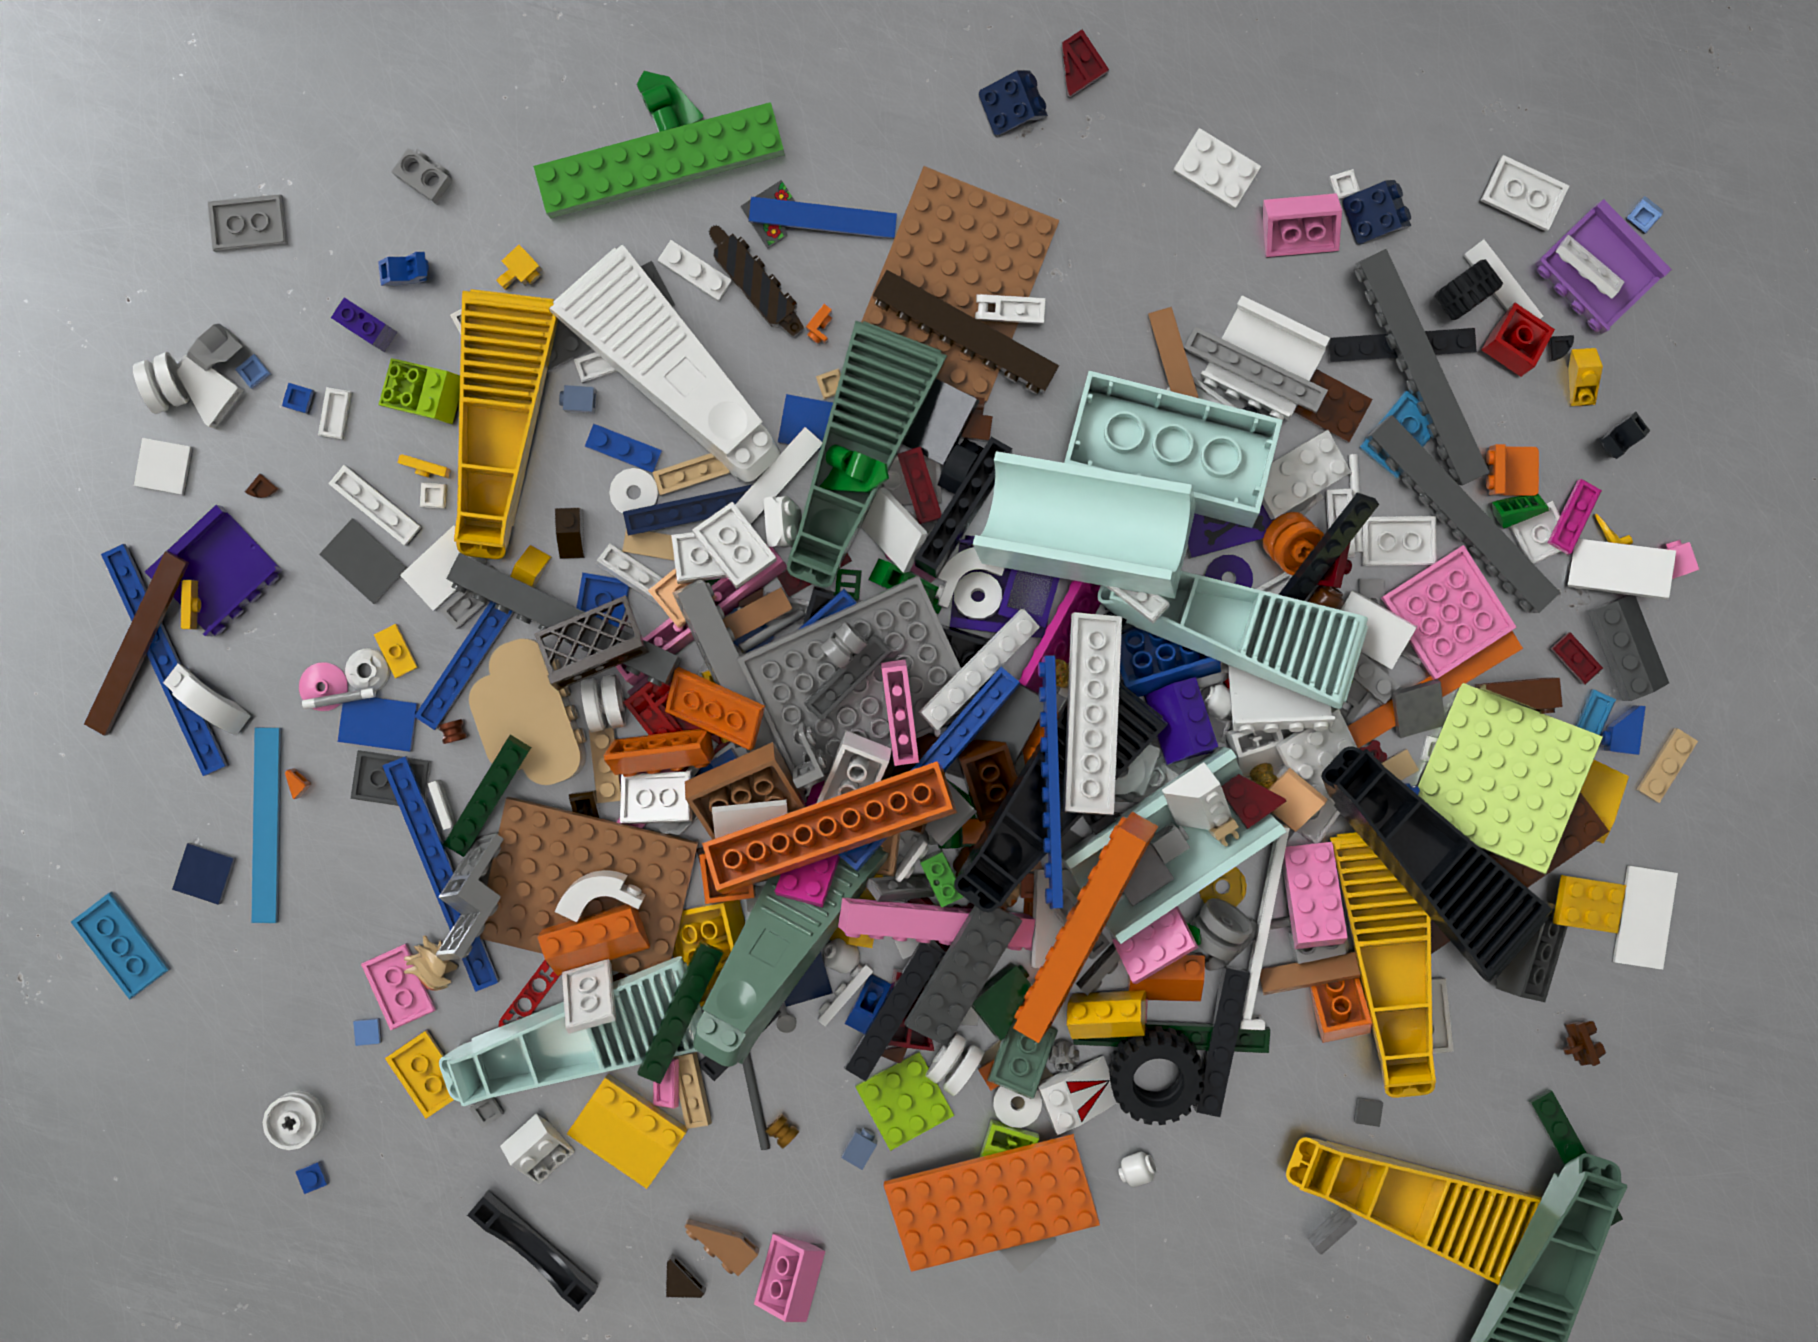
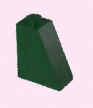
M1013 963L1008 964L984 984L971 1006L992 1034L1000 1041L1005 1038L1014 1020V1015L1031 986L1027 979L1029 977L1028 972L1023 966L1019 965L1017 967Z

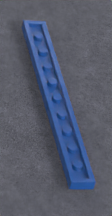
M121 544L102 553L101 556L132 621L147 589L126 544ZM161 622L149 647L147 656L202 776H207L228 765L207 720L172 695L173 692L163 684L176 665H181Z
M1044 656L1042 662L1038 663V676L1043 677V687H1039V702H1043L1044 712H1040V727H1044V737L1040 739L1041 752H1045V762L1041 763V775L1046 777V787H1042V801L1047 804V812L1043 813V827L1047 828L1048 836L1043 841L1044 853H1048V863L1044 864L1045 878H1049V888L1045 889V902L1050 904V909L1063 908L1056 666L1055 656Z
M1000 667L911 770L938 761L945 772L1021 683L1003 667ZM888 837L838 855L858 872Z
M405 756L382 766L451 931L461 914L438 897L454 874V870L408 757ZM480 936L476 937L472 942L471 952L465 958H462L475 992L499 982Z

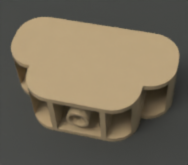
M517 639L502 644L491 655L489 661L490 675L479 679L473 685L469 694L470 709L489 761L493 763L511 734L532 747L518 770L523 769L527 777L533 782L541 785H552L576 776L581 772L586 763L587 754L584 742H587L583 728H578L576 719H579L576 707L575 705H570L568 696L571 695L569 686L557 691L550 684L547 676L549 674L537 640ZM554 658L552 666L555 671L562 668L559 659Z

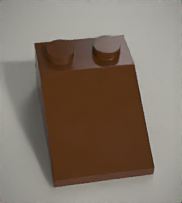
M1547 677L1475 684V688L1540 712V714L1555 713V708L1563 707L1560 678Z

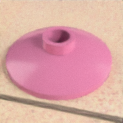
M325 662L313 664L303 672L300 678V696L302 700L346 693L348 692L347 678L343 671L334 664ZM320 682L325 684V690L322 692L317 687ZM340 704L328 705L312 709L318 711H329L335 709Z

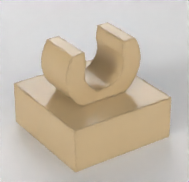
M1229 817L1228 821L1223 825L1208 830L1224 846H1228L1225 840L1226 835L1231 833L1236 840L1239 838V834L1235 830L1239 826L1232 817Z

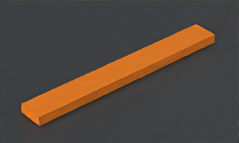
M1510 631L1437 678L1441 682L1442 697L1522 650L1523 647L1514 632ZM1428 676L1427 678L1423 679L1415 685L1425 683L1433 679L1431 676ZM1390 699L1385 704L1380 705L1347 726L1357 748L1396 726L1393 700Z

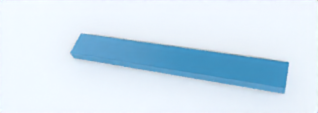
M255 727L251 923H278L281 728Z

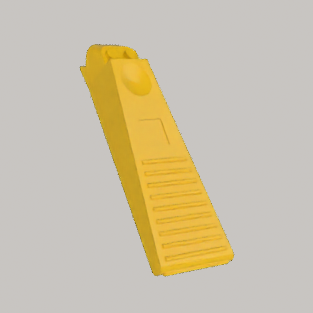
M475 289L462 291L458 494L454 542H456L457 550L466 556L500 559L505 555L512 526L514 527L558 318L549 310L554 305V299Z
M1357 832L1337 834V837H1330V842L1333 844L1337 874L1366 1003L1372 1021L1385 1092L1393 1098L1430 1094L1435 1089L1436 1083L1432 1038L1431 918Z
M1307 1137L1301 1138L1297 1142L1286 1171L1288 1181L1299 1187L1300 1190L1324 1198L1498 1285L1542 1199L1534 1195L1346 1145Z

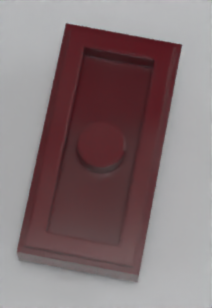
M1568 632L1550 648L1583 685H1586L1603 669L1571 632Z

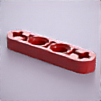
M546 960L542 962L500 1018L499 1027L507 1024L505 1019L509 1021L515 1015L514 1012H511L512 1009L523 1017L531 1015L561 976H557L553 971L550 977L554 979L551 981L547 975L540 973L541 970L546 973L550 968ZM537 978H541L546 982V989L542 992L536 991L533 987V982ZM521 998H527L531 1001L532 1007L529 1011H522L519 1008L518 1002Z

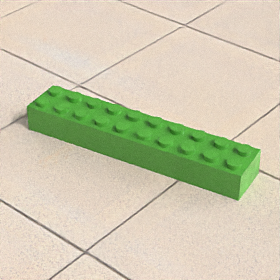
M769 102L533 167L546 214L551 219L785 156L772 104Z

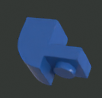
M414 252L406 257H386L378 261L381 286L409 285L427 281L429 264L427 259H425V252Z

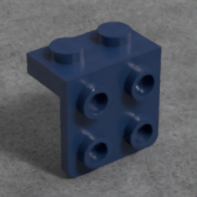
M1017 70L979 91L980 100L995 135H1002L1029 120H1041L1048 116L1046 103L1037 89V80L1029 70Z
M1385 180L1343 199V205L1357 243L1362 244L1394 230H1403L1411 226L1410 211L1404 206L1401 198L1403 197L1402 188L1395 180Z

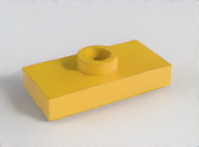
M403 454L399 455L397 462L416 469L415 474L428 478L431 473L449 479L451 472L447 467Z
M183 580L181 628L197 630V612L201 610V600L198 598V581Z
M397 624L374 634L395 678H399L419 668Z

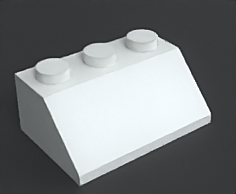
M1204 762L1162 789L1174 822L1178 826L1210 830L1223 825L1228 821L1229 817H1232L1221 784Z

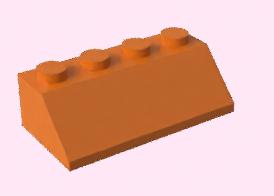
M704 729L615 739L603 756L614 775L623 774L624 777H630L638 772L646 771L647 774H654L660 772L661 769L669 768L671 771L682 770L686 766L703 768L711 763L715 754L710 732Z
M628 904L581 917L578 922L571 920L542 929L537 936L544 958L557 976L562 975L564 971L606 959L612 960L650 948L638 909Z

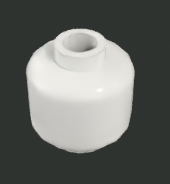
M1220 683L1207 686L1201 693L1207 713L1217 719L1232 716L1230 689Z
M835 938L825 946L823 960L830 969L840 973H848L859 964V950L857 946L847 945L844 940Z
M1141 1151L1123 1158L1121 1168L1118 1171L1121 1180L1135 1188L1151 1182L1154 1179V1174L1157 1173V1168L1151 1155H1146Z

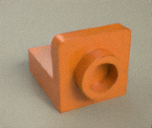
M823 304L806 326V330L809 331L807 336L817 344L820 341L824 344L828 342V338L819 329L820 327L825 329L833 319L830 316L832 309Z

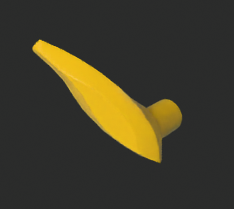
M1597 513L1595 514L1608 542L1626 545L1633 544L1630 535L1619 538L1609 528L1607 523Z

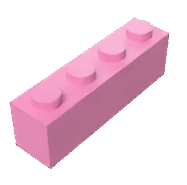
M906 660L882 662L881 668L894 766L919 763Z

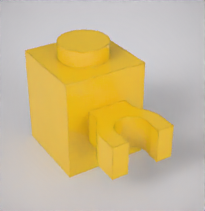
M519 244L501 260L508 270L498 277L496 281L505 290L517 278L524 286L528 283L531 285L541 276L539 272L543 269Z

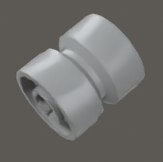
M847 622L835 632V638L830 637L821 646L823 652L841 669H844L853 660V653L859 654L868 645L861 634Z

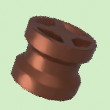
M462 719L438 725L439 730L443 732V744L467 738L466 733L462 730Z

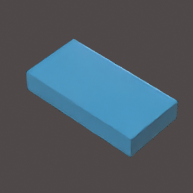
M1592 689L1575 726L1600 735L1616 699Z

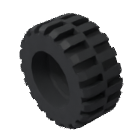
M1146 1026L1145 1036L1128 1037L1127 1041L1121 1040L1117 1044L1118 1051H1113L1111 1056L1112 1063L1109 1064V1075L1113 1096L1116 1103H1120V1108L1125 1114L1130 1112L1131 1118L1136 1121L1142 1118L1144 1124L1152 1125L1153 1121H1157L1159 1125H1166L1167 1120L1172 1119L1173 1123L1179 1121L1181 1114L1187 1116L1192 1112L1191 1105H1198L1200 1101L1199 1094H1203L1205 1088L1203 1083L1205 1073L1197 1048L1193 1043H1189L1187 1036L1183 1033L1178 1036L1176 1030L1170 1027L1167 1031H1164L1162 1026H1154V1030H1148ZM1152 1059L1169 1060L1176 1064L1180 1071L1177 1080L1172 1086L1158 1092L1147 1091L1137 1086L1134 1082V1074L1143 1063Z

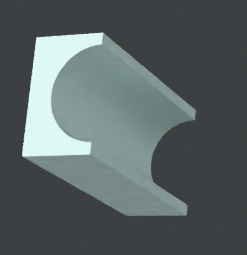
M1089 371L1064 463L1191 484L1196 501V514L1252 528L1260 513L1283 420Z
M996 451L994 457L995 487L989 518L983 533L980 536L975 535L973 546L982 564L1102 586H1112L1175 599L1196 509V501L1191 484Z
M1220 747L1115 818V822L1097 834H1091L1061 854L1063 863L1079 887L1082 889L1089 880L1087 878L1091 870L1100 860L1098 857L1101 851L1111 838L1109 836L1122 817L1127 818L1131 812H1134L1159 826L1155 833L1170 823H1173L1177 828L1180 827L1174 822L1162 789L1203 762L1221 786L1238 774L1244 776L1232 749ZM1228 804L1232 818L1239 826L1235 829L1239 834L1237 840L1231 833L1226 835L1225 840L1228 846H1224L1219 840L1215 839L1208 829L1182 826L1189 837L1186 842L1190 848L1165 864L1174 880L1135 906L1131 905L1123 893L1124 898L1117 903L1106 923V927L1112 936L1122 944L1286 833L1282 824L1270 813L1249 829H1246Z

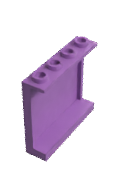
M1605 199L1597 203L1535 263L1539 275L1546 280L1549 279L1555 285L1554 290L1561 297H1566L1572 303L1571 307L1577 314L1585 316L1592 330L1601 334L1609 331L1610 327L1630 307L1672 270ZM1567 235H1570L1624 281L1621 289L1612 299L1607 294L1601 293L1597 286L1589 279L1582 277L1578 270L1570 263L1560 258L1556 250Z

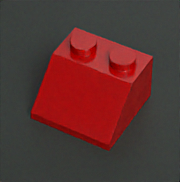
M1515 302L1491 331L1482 351L1522 377L1536 366L1555 329Z

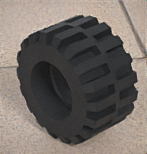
M1484 259L1478 261L1437 291L1435 298L1451 320H1456L1498 291L1503 282L1488 261Z

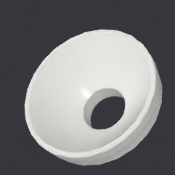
M365 648L356 651L349 657L345 667V675L349 684L356 690L375 688V691H378L389 680L390 667L380 651ZM363 663L369 664L372 669L371 675L367 678L361 677L358 673V668Z

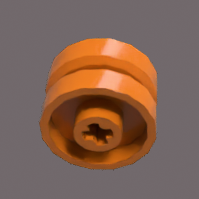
M1288 512L1273 520L1266 529L1263 537V548L1267 555L1283 571L1294 575L1324 536V533L1300 512Z

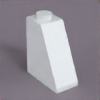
M185 355L178 364L179 369L176 372L204 423L208 427L216 429L244 389L213 366L205 371Z

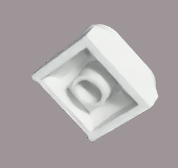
M788 496L763 498L767 546L793 547L802 519L801 509Z

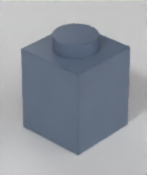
M564 385V391H560L559 405L563 406L565 412L595 414L597 390L594 387Z
M856 1128L843 1150L841 1158L863 1170L877 1146V1140L874 1139L875 1134L865 1128L862 1131Z

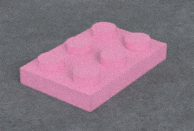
M1178 906L1122 944L1116 939L1112 940L1134 984H1138L1199 948Z

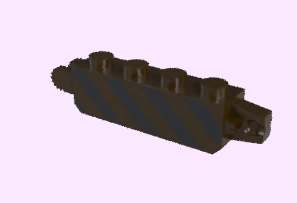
M711 226L708 232L710 238H712L711 240L717 246L714 249L713 255L717 263L771 327L779 328L781 326L792 337L798 335L804 329V326L796 315L797 311L794 307L797 304L788 292L785 295L778 288L781 286L780 282L773 274L769 276L763 270L765 264L757 255L751 256L747 251L750 246L741 236L739 238H736L734 234L728 236L720 226Z

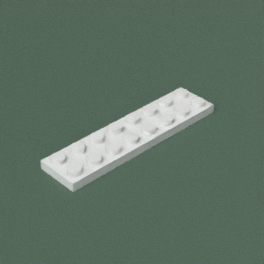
M1076 612L1071 614L1063 812L1114 815L1122 616Z

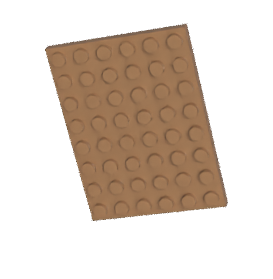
M923 166L873 293L886 270H889L975 318V312H978L976 295L1029 297L1060 220ZM871 296L862 318V323L863 321L941 350V353L947 355V358L936 379L974 398L981 397L985 398V402L988 401L1000 369L996 368L993 371L982 364V359L976 356L973 359L967 357L960 352L962 348L955 344L950 347L939 340L940 336L933 332L931 335L918 329L919 324L911 320L909 323L904 322L896 317L897 312L890 308L888 311L875 305L876 301ZM988 304V312H995L996 304ZM980 321L1011 339L1018 326L1016 322Z
M513 797L506 798L498 833L504 840L500 845L501 850L492 861L487 887L501 896L497 903L498 908L496 912L488 917L484 923L485 929L480 935L481 939L543 954L537 938L542 929L571 921V919L555 912L558 903L567 889L586 874L610 870L628 875L624 884L627 886L629 884L635 885L642 890L641 893L646 894L638 912L650 944L648 949L610 960L612 971L632 975L672 959L699 842ZM600 896L587 903L581 917L626 903L613 897Z

